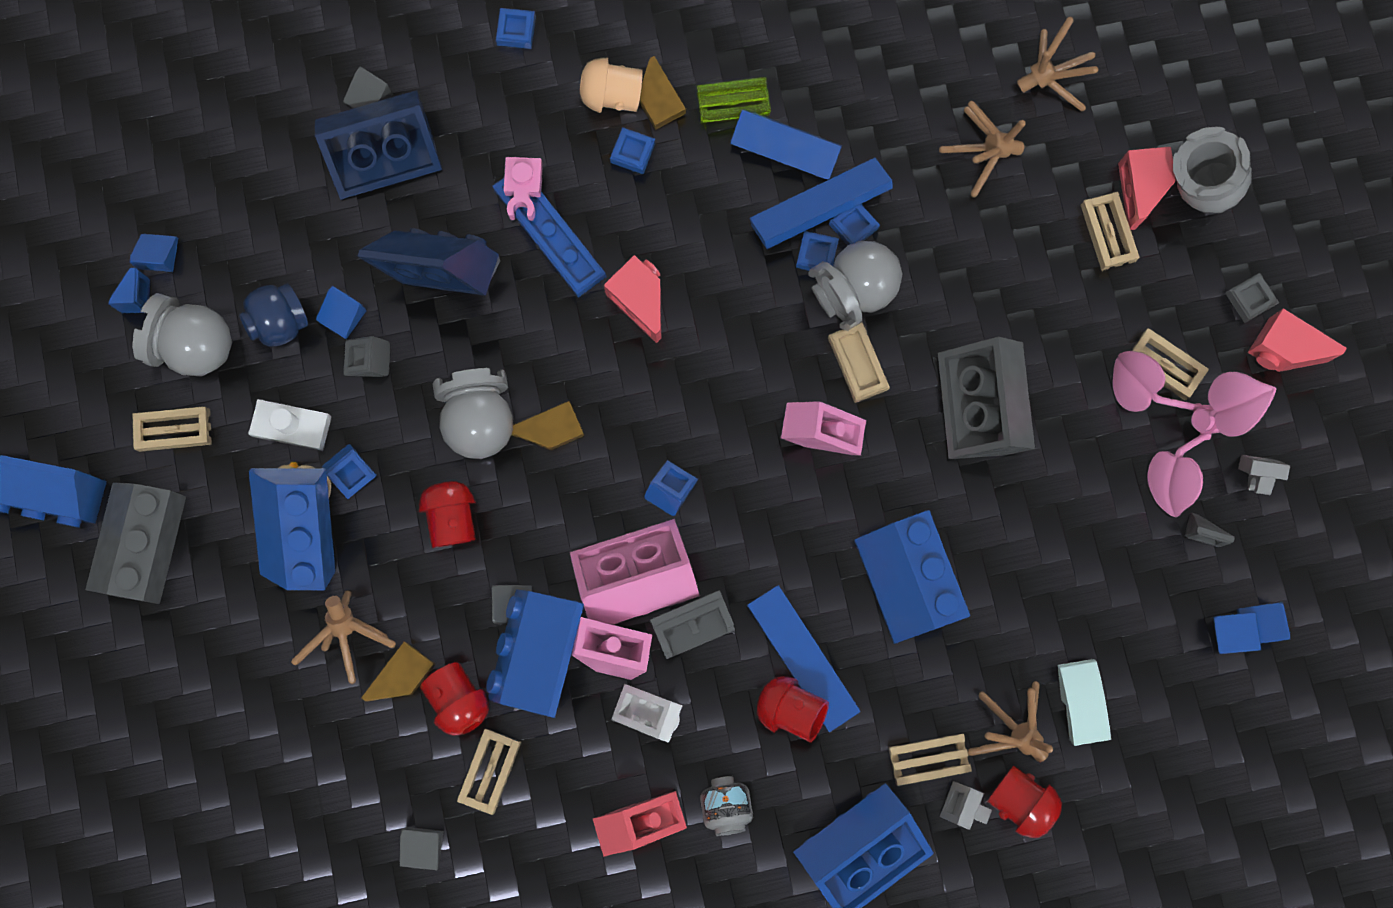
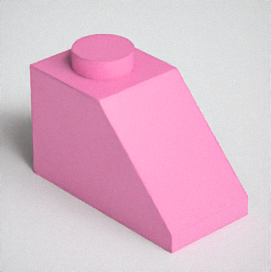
M823 402L787 403L781 438L803 447L849 455H861L866 420Z
M581 617L572 656L596 672L632 680L647 671L652 635Z

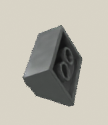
M995 337L939 352L938 361L949 459L1002 456L1035 449L1023 342Z
M113 483L85 590L160 604L186 496L171 490L139 484Z

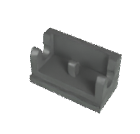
M720 590L650 620L666 659L735 631L733 621Z

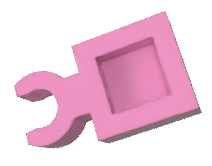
M506 157L504 193L505 196H514L507 205V213L510 220H515V211L519 207L527 208L528 220H534L536 211L530 198L541 197L543 169L541 158Z

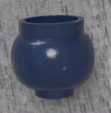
M288 283L278 288L274 285L262 286L250 292L243 303L245 312L239 314L240 320L250 339L255 340L258 338L264 345L269 347L290 342L297 336L298 330L308 326V321L300 301Z

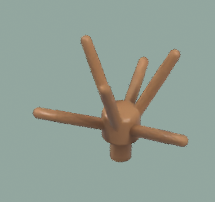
M1068 17L1048 50V32L1046 29L1041 30L1038 63L1030 67L1031 73L1017 80L1023 93L1038 84L1041 88L1048 85L1077 109L1084 111L1086 106L1055 80L1097 73L1099 70L1097 66L1067 70L1093 59L1095 53L1089 52L1057 66H1054L1050 61L1073 23V18Z
M970 101L968 106L964 108V112L987 135L985 144L941 146L939 151L940 153L985 151L974 156L972 159L974 163L989 159L971 191V196L976 197L999 158H1007L1010 154L1021 155L1023 153L1024 143L1014 140V137L1021 131L1026 122L1020 120L1008 133L1000 132L975 102Z
M347 590L344 592L342 600L338 596H332L325 601L328 610L325 615L327 626L292 659V664L298 665L322 641L321 648L323 651H327L333 636L339 638L348 682L354 684L356 678L347 640L349 634L356 631L390 648L395 647L396 644L395 641L388 638L386 633L353 617L351 609L348 607L351 592Z
M1034 681L1032 688H1029L1027 691L1028 720L1019 725L985 692L979 693V698L1012 730V734L1010 737L987 732L985 734L987 740L999 743L968 749V755L974 756L1017 747L1023 754H1031L1037 762H1043L1047 759L1049 753L1053 751V747L1043 742V736L1037 730L1036 714L1039 682Z

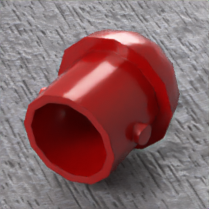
M449 481L434 484L425 489L420 497L419 512H426L432 548L476 540L470 505L476 503L471 490L463 483Z
M454 662L438 669L421 683V690L437 714L434 724L443 732L453 736L462 735L478 727L486 718L489 711L487 694L485 690H476L460 663Z
M784 676L775 677L769 681L761 691L757 702V716L765 727L774 733L781 728L808 742H812L816 738L829 709V702L799 688L796 678Z
M1012 766L987 802L999 811L1001 819L1006 820L1009 818L1018 825L1014 832L1029 838H1039L1047 834L1058 820L1062 810L1061 799L1050 784L1044 789L1034 781L1035 777L1032 774L1027 773L1025 775L1015 766Z

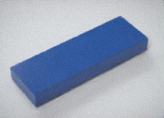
M745 109L741 111L730 143L827 180L831 178L842 148L840 144Z

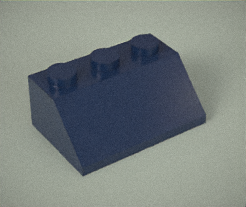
M417 90L315 120V137L340 200L442 170L430 126Z
M411 228L409 232L392 231L360 249L357 257L402 284L486 295L499 254L486 246V240L475 235L467 234L464 239L443 231H438L437 235H430L423 230Z

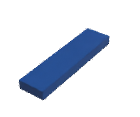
M873 158L750 217L751 226L766 249L892 189V179L878 160Z
M503 178L492 187L507 206L514 196H505ZM541 192V197L530 198L536 211L534 220H528V209L525 207H519L515 211V218L579 298L606 278V273Z
M779 585L747 605L793 678L798 680V686L829 702V709L823 723L828 732H831L861 712Z

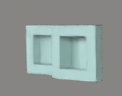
M1090 659L1058 665L1061 700L1066 705L1069 740L1074 746L1111 740L1106 700L1097 661Z

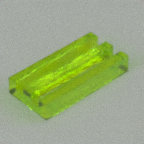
M766 77L697 85L701 123L738 119L742 109L759 115H770L771 107ZM761 100V104L707 111V107L736 105L743 102Z

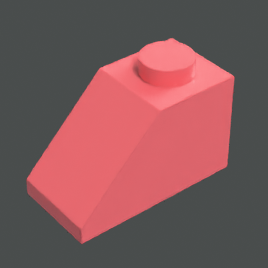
M1171 147L1128 150L1118 163L1126 218L1130 230H1135L1146 219L1176 181L1173 173Z
M634 255L604 284L605 293L608 298L657 343L661 339V283L658 278L660 272L648 260L641 262Z
M1283 308L1268 319L1248 353L1256 357V361L1264 368L1280 372L1327 363L1344 354L1347 348Z
M676 791L593 818L603 857L637 849L687 828Z

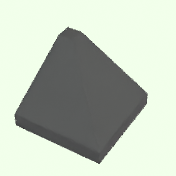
M1190 513L1185 536L1188 539L1216 547L1234 542L1235 537L1202 516Z

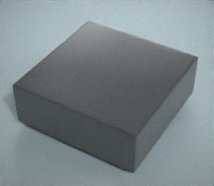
M1260 273L1225 293L1244 323L1279 303Z

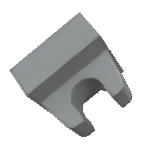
M1241 455L1238 469L1249 474L1248 490H1253L1254 493L1271 495L1276 479H1288L1290 465L1274 459Z
M953 781L940 817L970 830L974 819L987 824L992 810L980 805L984 793Z

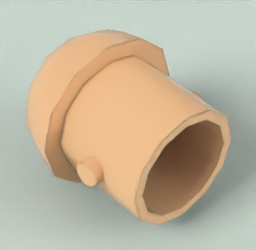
M598 58L588 62L581 75L580 95L582 102L588 108L599 113L602 112L603 107L613 108L618 111L637 112L642 87V69L629 68L623 65L608 64V58Z

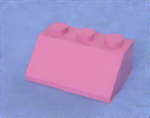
M675 519L570 552L580 597L588 619L614 625L700 596Z

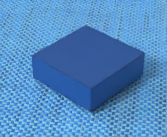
M500 8L496 35L497 46L532 49L536 20L535 11Z
M622 127L611 154L610 163L644 174L655 146V138Z
M862 204L835 216L829 222L830 227L847 246L866 240L880 226Z
M804 231L796 268L810 271L811 268L822 261L828 262L833 266L839 238Z

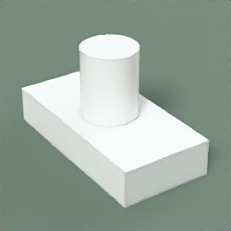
M257 399L249 435L323 451L332 416L323 412Z
M624 684L611 720L669 742L673 731L679 725V713L682 705Z

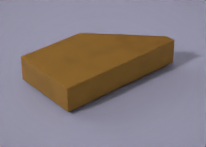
M655 56L649 59L644 75L639 103L656 130L686 114V108Z
M568 401L513 425L511 435L553 450L583 437L584 433Z
M403 642L361 698L364 701H374L413 695L436 664L409 643Z

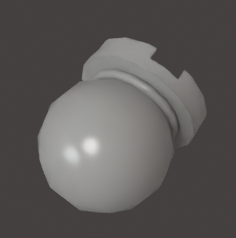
M1207 127L1191 133L1186 137L1187 141L1180 146L1178 152H1175L1173 156V173L1177 181V188L1182 199L1191 207L1203 213H1222L1236 206L1245 196L1251 184L1252 169L1250 167L1249 149L1243 138H1238L1235 134L1225 131V128Z
M858 241L850 244L837 255L833 266L828 262L822 261L808 272L810 277H816L817 284L812 289L819 303L830 318L836 314L843 321L840 323V328L845 331L851 330L862 322V312L872 313L885 308L899 292L903 275L898 257L886 246L875 241Z
M159 293L151 296L144 304L141 312L148 314L142 330L134 329L132 347L135 359L143 361L142 363L153 367H159L165 362L169 369L181 375L204 376L218 369L226 362L232 345V339L228 325L219 314L206 306L190 304L180 306L177 298Z
M490 368L457 371L452 373V381L443 383L442 379L437 378L432 383L436 400L446 402L440 413L439 428L444 441L454 452L467 458L483 459L498 453L507 445L513 432V416L508 403L499 395L508 388L504 370L498 371V376L491 375Z

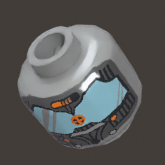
M732 776L711 780L712 787L705 789L700 795L705 826L708 829L715 830L716 836L746 831L745 825L753 819L748 787L741 783H734Z

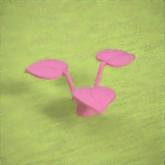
M1126 351L1120 353L1114 365L1113 391L1116 400L1123 408L1134 412L1144 411L1153 400L1156 403L1193 410L1194 412L1191 419L1192 425L1200 432V435L1178 448L1175 455L1168 451L1158 452L1151 460L1148 468V485L1156 503L1170 516L1179 517L1184 510L1194 504L1203 487V474L1199 465L1193 459L1183 457V455L1199 443L1210 440L1213 433H1222L1226 436H1240L1250 431L1267 411L1275 395L1276 388L1244 373L1226 372L1219 375L1210 386L1208 392L1210 405L1193 404L1165 398L1157 394L1165 384V374L1160 364L1151 356L1141 352Z

